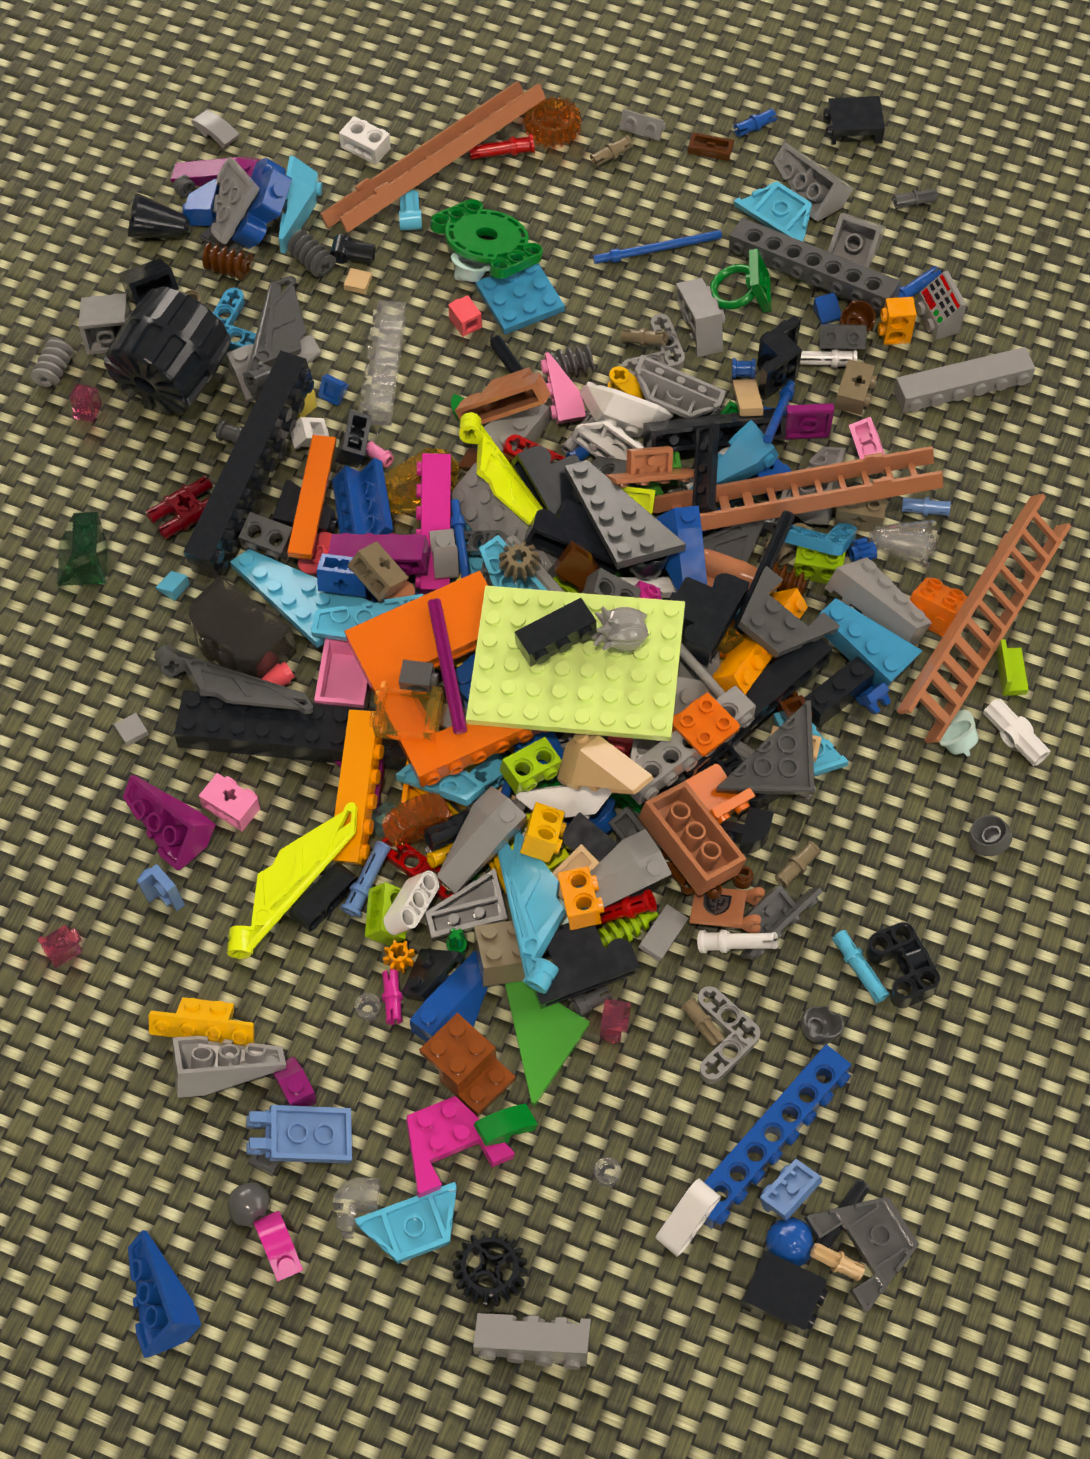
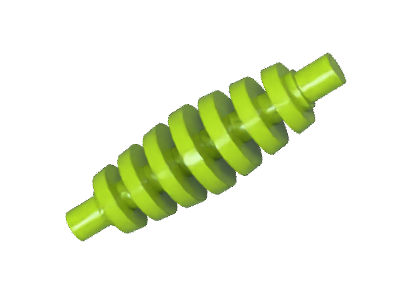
M649 911L637 914L632 919L624 917L625 921L622 918L616 919L615 924L610 921L606 924V929L601 927L597 931L605 948H607L612 940L618 938L625 939L630 943L633 941V936L637 938L641 935L640 928L644 932L648 930L650 922L658 918L659 915L657 911L652 913Z

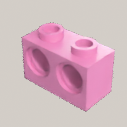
M871 417L849 425L860 459L865 458L864 455L880 452L885 455Z

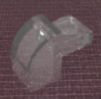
M354 1178L342 1184L333 1198L335 1211H343L338 1212L337 1229H341L343 1238L354 1239L357 1212L372 1213L379 1210L381 1196L380 1179Z

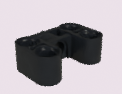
M905 922L897 923L870 936L865 952L867 959L872 963L880 964L895 958L904 976L895 980L890 993V1000L894 1006L907 1008L935 994L940 982V975L931 961L927 949L922 945L910 924ZM902 935L907 938V941H900L896 936ZM880 945L884 948V951H877L873 946ZM921 980H929L932 983V985L926 986L921 982ZM897 990H906L909 995L902 996Z

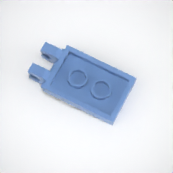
M271 1105L269 1110L250 1111L249 1116L246 1117V1128H265V1138H249V1142L246 1143V1154H265V1158H269V1161L350 1164L352 1161L351 1108Z

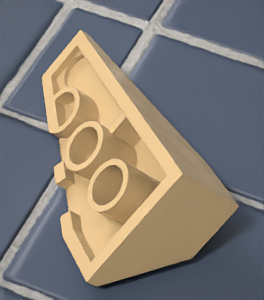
M575 734L566 743L557 777L560 783L572 789L580 790L582 786L589 787L591 791L608 788L611 793L633 795L654 779L649 772L600 735Z

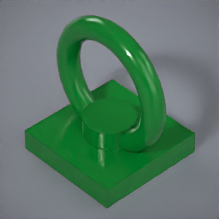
M758 248L749 250V265H730L719 271L710 283L712 297H716L719 308L727 310L737 309L745 306L756 297L763 313L772 311L771 275ZM735 273L746 274L748 292L744 296L731 301L720 298L718 287L726 277Z

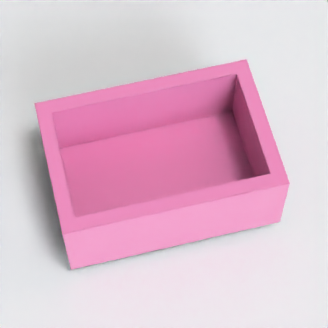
M325 638L314 702L318 704L368 708L371 688L347 641Z

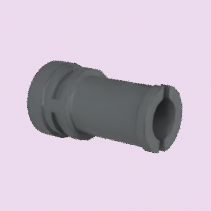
M605 985L587 994L583 993L572 997L571 1003L576 1014L582 1017L591 1012L593 1008L612 1001L611 993L600 996L609 991V988Z

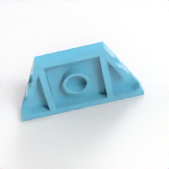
M778 181L767 185L766 188L753 191L749 197L742 200L739 197L734 200L736 208L766 227L804 242L812 203Z
M453 1182L442 1186L440 1190L421 1198L415 1196L355 1218L356 1225L397 1264L447 1246L451 1241L457 1191L456 1183Z

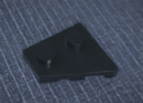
M421 948L403 988L402 995L406 999L425 1001L449 977L446 971L455 961L460 964L464 956L459 951Z

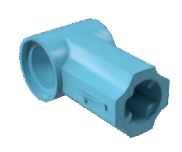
M411 189L399 198L401 209L399 211L400 231L422 230L418 192Z

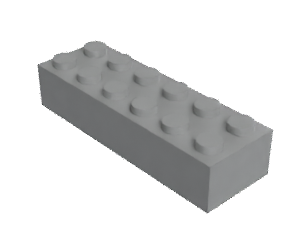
M474 463L450 493V501L453 499L459 500L461 515L464 516L465 521L473 531L500 530L509 536L515 535L522 542L525 539L529 525L493 495L489 484L476 474L477 463ZM482 537V538H480L479 540H480V541L482 542V544H483L484 538ZM535 548V552H538L540 555V564L554 578L556 576L555 562L558 557Z

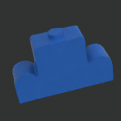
M266 157L255 164L251 179L260 189L256 199L248 207L245 217L236 227L234 235L230 238L231 240L251 249L259 244L265 236L267 223L280 216L292 181L291 177L285 175L286 169Z

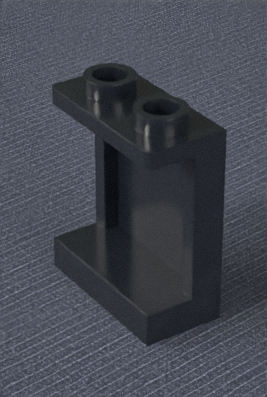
M880 96L828 98V105L824 108L823 116L824 121H828V124H826V136L830 137L831 145H836L837 137L873 135L874 144L883 143L885 124Z
M765 1250L743 1297L740 1308L749 1312L753 1308L798 1331L797 1335L803 1336L805 1329L811 1332L817 1318L813 1311L817 1304L823 1305L828 1294V1290L824 1289L827 1280Z

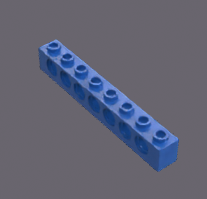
M827 1044L819 1051L704 1181L715 1192H722L727 1197L725 1201L717 1203L704 1224L711 1230L717 1223L720 1226L724 1224L731 1214L729 1209L735 1203L739 1206L748 1195L746 1190L753 1183L756 1186L765 1176V1168L769 1164L774 1166L783 1155L781 1150L786 1144L789 1146L793 1145L800 1136L798 1132L804 1124L808 1127L817 1116L815 1111L821 1105L823 1107L828 1105L834 1097L832 1092L837 1086L842 1088L851 1077L849 1071L852 1064ZM820 1075L826 1076L830 1082L821 1083L816 1077ZM809 1095L813 1101L809 1103L803 1102L799 1096ZM791 1114L796 1120L787 1122L783 1119L782 1115ZM774 1133L778 1136L779 1140L771 1142L766 1139L765 1135ZM758 1153L762 1159L760 1161H752L749 1159L748 1154ZM739 1172L744 1176V1180L734 1181L730 1174Z

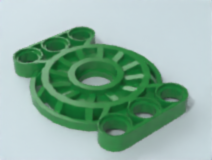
M466 200L431 217L430 228L433 232L445 234V240L449 247L462 257L476 262L490 263L489 272L495 278H507L542 260V246L536 243H528V232L518 220L499 211L483 209V203L479 200ZM488 235L494 237L495 239L484 240L479 238L478 236Z

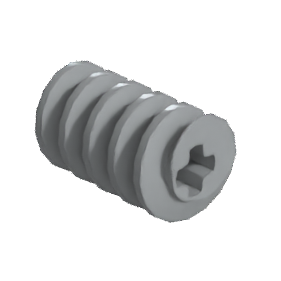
M49 337L45 343V348L38 357L37 363L34 365V369L30 373L32 380L39 386L46 388L51 387V384H59V378L63 376L62 370L67 368L66 363L70 362V356L74 354L73 348L57 337Z

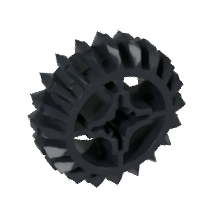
M495 1230L492 1231L491 1237H486V1232L481 1231V1239L479 1240L472 1234L470 1236L472 1244L470 1245L468 1242L463 1241L461 1245L464 1251L457 1250L455 1253L459 1260L452 1263L453 1268L457 1269V1271L453 1272V1279L459 1280L456 1283L458 1290L466 1288L463 1292L464 1298L474 1294L472 1298L473 1304H477L481 1298L483 1299L484 1307H488L489 1300H494L495 1307H498L499 1298L502 1297L508 1303L510 1302L508 1293L510 1292L512 1295L517 1296L519 1291L516 1286L524 1287L525 1281L521 1278L528 1274V1270L523 1268L527 1265V1259L521 1257L524 1250L523 1248L515 1249L517 1245L515 1239L506 1243L508 1238L506 1233H503L501 1238L498 1239L497 1231ZM486 1249L499 1250L505 1255L501 1253L500 1255L492 1256ZM477 1254L480 1264L473 1269V1273L468 1275V1264L472 1257ZM485 1261L491 1268L495 1267V1276L485 1269ZM512 1262V1274L503 1284L500 1273L506 1269L507 1264ZM487 1281L491 1283L494 1288H483L476 1285L475 1282L479 1284L481 1282Z

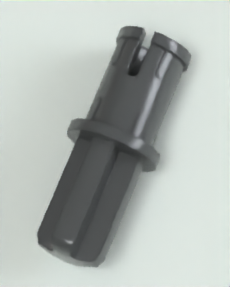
M914 189L912 192L893 195L895 209L907 206L918 207V204L938 200L936 189L918 192Z

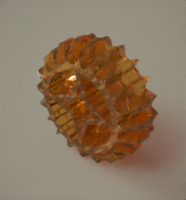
M551 95L550 98L544 99L525 112L524 126L526 134H533V139L537 145L543 143L544 147L552 145L553 148L555 145L563 147L564 143L570 144L571 140L576 139L577 134L580 133L582 118L579 108H576L575 103H570L568 98L562 100L561 96L554 98Z
M424 793L410 800L407 799V801L400 803L396 808H392L391 812L385 815V818L382 820L383 832L393 845L402 846L424 839L423 829L448 820V817H450L449 807L442 796L435 793Z

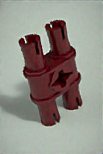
M204 475L194 483L182 485L179 490L168 496H163L160 503L145 510L146 516L152 524L168 514L175 516L158 527L161 536L165 540L181 530L188 531L191 526L198 522L209 497L203 501H198L196 498L213 488L212 483Z

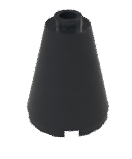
M135 194L131 210V220L129 221L128 237L183 238L184 233L188 234L190 221L186 220V215L144 195Z

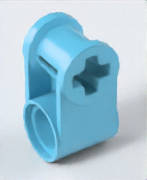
M501 753L489 756L470 772L473 777L485 785L486 791L491 786L496 789L504 783L505 778L499 771L502 759L505 758Z

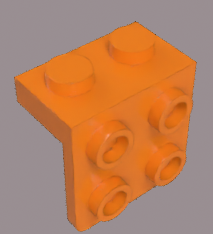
M925 578L912 593L910 601L923 611L925 616L932 622L928 630L943 637L968 596L959 589H952L943 585L939 579Z
M707 692L699 699H695L683 711L674 715L672 733L677 731L701 756H706L738 732L740 725Z
M714 764L685 781L717 822L722 824L731 818L730 814L734 811L739 814L750 807L748 802L755 797V794L751 788L739 794L716 793L717 786L727 778V775L719 764Z

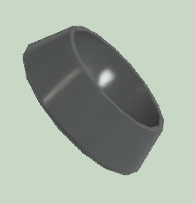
M994 815L979 817L974 821L968 832L970 847L976 853L984 856H995L1003 853L1012 842V831L1009 825L1000 817Z

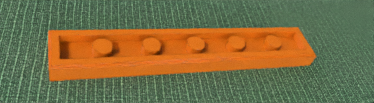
M312 435L287 552L288 557L312 559L336 446V437Z

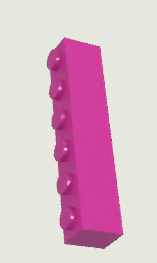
M422 453L421 462L417 461L416 475L421 476V484L416 485V498H421V506H416V521H420V529H416V534L426 535L429 546V531L450 529L451 454ZM431 549L427 572L415 574V588L420 589V594L423 595L450 584V578L434 579Z

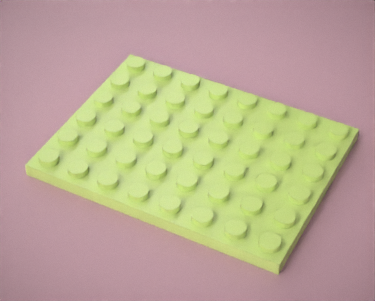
M485 586L466 724L671 742L685 601ZM579 598L583 599L596 619L597 628L603 625L595 613H602V607L608 611L619 607H630L647 614L644 622L649 636L639 648L629 652L621 651L614 647L604 651L603 646L605 643L594 646L596 639L590 638L587 641H580L572 645L566 652H559L551 656L545 663L535 664L530 667L515 642V631Z

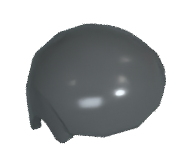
M812 1006L803 1013L800 1026L808 1040L815 1044L826 1045L839 1037L844 1028L842 1015L840 1013H832L829 1010V1006Z
M253 1182L236 1187L230 1193L228 1199L230 1219L237 1225L252 1226L258 1216L265 1217L266 1211L270 1206L268 1191L260 1184Z

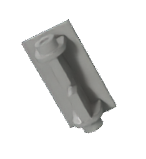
M623 109L619 129L660 141L661 132L665 130L666 123L662 119Z

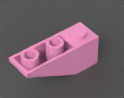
M545 353L544 360H541L540 363L542 373L547 374L548 383L546 385L551 393L552 405L549 406L551 418L556 420V425L584 420L586 414L580 391L550 353Z

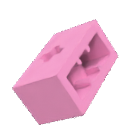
M218 773L199 795L201 806L240 831L246 828L260 810L258 796L252 790L247 788L244 790L232 778L228 776L224 778Z

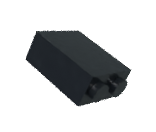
M161 258L118 273L125 293L136 305L153 288L169 287L173 290H179L172 268Z

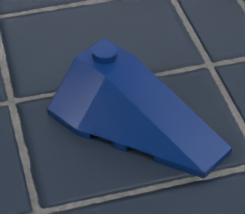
M699 506L673 508L656 518L686 543V551L669 555L664 567L672 580V585L676 592L686 577L707 585Z
M475 951L425 1000L410 1019L411 1032L425 1042L433 1037L456 1013L460 1014L474 1027L482 1001L489 987H483Z
M142 1230L128 1246L131 1280L136 1282L137 1290L136 1297L133 1298V1307L138 1308L140 1323L135 1324L136 1335L144 1358H149L187 1342L201 1326V1322L193 1300L148 1232Z

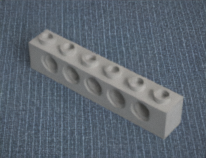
M736 685L716 699L739 723V729L741 727L746 728L753 722L756 705ZM677 731L672 733L671 742L661 741L635 761L647 772L657 776L635 795L629 794L639 805L657 796L659 790L665 785H672L678 779V775L693 769L698 760L703 757L694 748H686L685 745L689 743ZM732 735V736H731L729 739H727L725 742H728L730 739H732V737H733L734 735ZM714 749L712 752H710V753H709L708 755H706L705 757L710 756L716 749ZM667 759H673V760L676 761V762H675V763H667L665 760H667Z

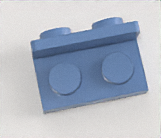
M157 864L152 868L144 870L136 880L145 899L149 903L156 897H159L167 907L172 905L176 911L185 906L176 885Z
M795 1159L790 1165H786L781 1170L779 1177L772 1184L764 1188L760 1196L763 1209L768 1213L772 1210L787 1221L822 1183L821 1176Z

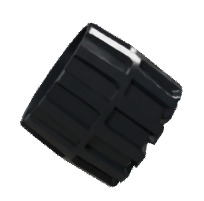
M169 287L153 288L144 296L123 323L104 356V365L115 383H123L121 388L132 398L137 394L142 397L141 404L150 409H153L156 404L163 414L171 415L173 410L177 415H181L190 408L215 375L229 349L231 339L222 321L201 302L184 292L173 290Z

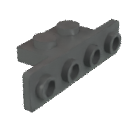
M776 885L743 917L753 914L759 915L761 917L759 933L776 932L778 935L777 939H779L783 935L782 930L787 925L790 926L801 918L800 913L805 908L809 909L814 906L819 900L817 897L823 891L820 887L811 888L794 902L781 885ZM745 949L740 956L742 959H756L766 949Z

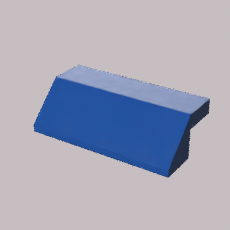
M373 458L361 472L345 465L332 479L340 534H390L393 531L382 461Z

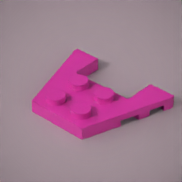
M456 1096L409 1114L406 1117L418 1198L441 1189L442 1183L431 1163L477 1144L480 1145L491 1167L514 1158L515 1153L506 1143L490 1146L484 1145L474 1127V1123L480 1119Z

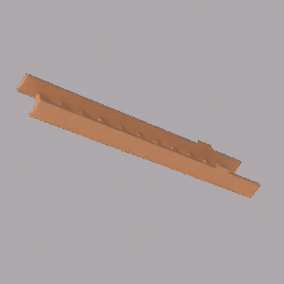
M516 81L372 179L366 178L354 186V191L320 213L326 228H330L341 221L345 232H350L546 99L541 85L537 83L526 92H523L519 81Z
M930 446L885 455L882 452L864 455L865 458L718 484L716 485V502H719L721 510L700 514L702 531L777 518L781 516L784 510L793 514L939 489L943 488V473L941 470L917 474L916 466L934 463L933 447ZM908 468L910 476L894 479L892 471ZM885 473V477L874 479L873 483H870L868 475ZM861 476L863 485L846 486L844 479ZM838 481L840 489L823 492L821 483ZM814 485L816 493L799 495V487ZM693 489L655 496L653 514L669 511L673 508L692 506ZM791 489L793 497L776 499L775 492ZM767 493L768 502L754 504L752 496ZM743 499L744 506L730 507L729 500Z
M1044 494L1030 496L1009 532L1005 533L994 556L897 709L899 714L912 713L920 701L937 719L924 740L926 743L940 742L997 649L1000 640L1005 636L1071 528V525L1066 523L1056 525L1054 530H1052L1037 513L1046 497ZM1031 520L1048 537L1043 548L1026 530ZM1021 537L1038 555L1034 562H1028L1015 547ZM1009 555L1025 570L1024 579L1021 583L1004 565ZM999 572L1016 590L1011 600L993 583ZM988 590L1005 608L1000 618L982 601ZM976 608L994 626L988 636L971 618ZM965 626L982 643L978 653L960 635ZM953 645L971 663L967 671L949 654ZM942 664L960 682L955 690L937 672ZM930 682L948 700L944 709L926 691Z

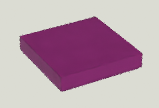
M834 403L787 405L785 440L829 438L834 415Z

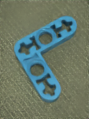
M238 288L226 290L213 312L218 318L220 314L225 312L231 314L227 319L219 318L225 325L230 338L233 336L241 337V340L238 342H230V350L254 344L256 336L254 332L233 326L245 304L243 292Z
M838 523L828 534L791 525L784 542L830 555H842L853 543V540H855L857 527L849 523Z

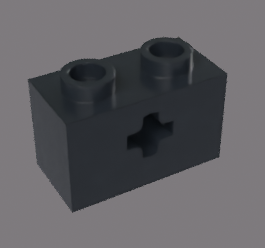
M349 410L342 424L335 462L358 468L365 456L372 420L371 415Z

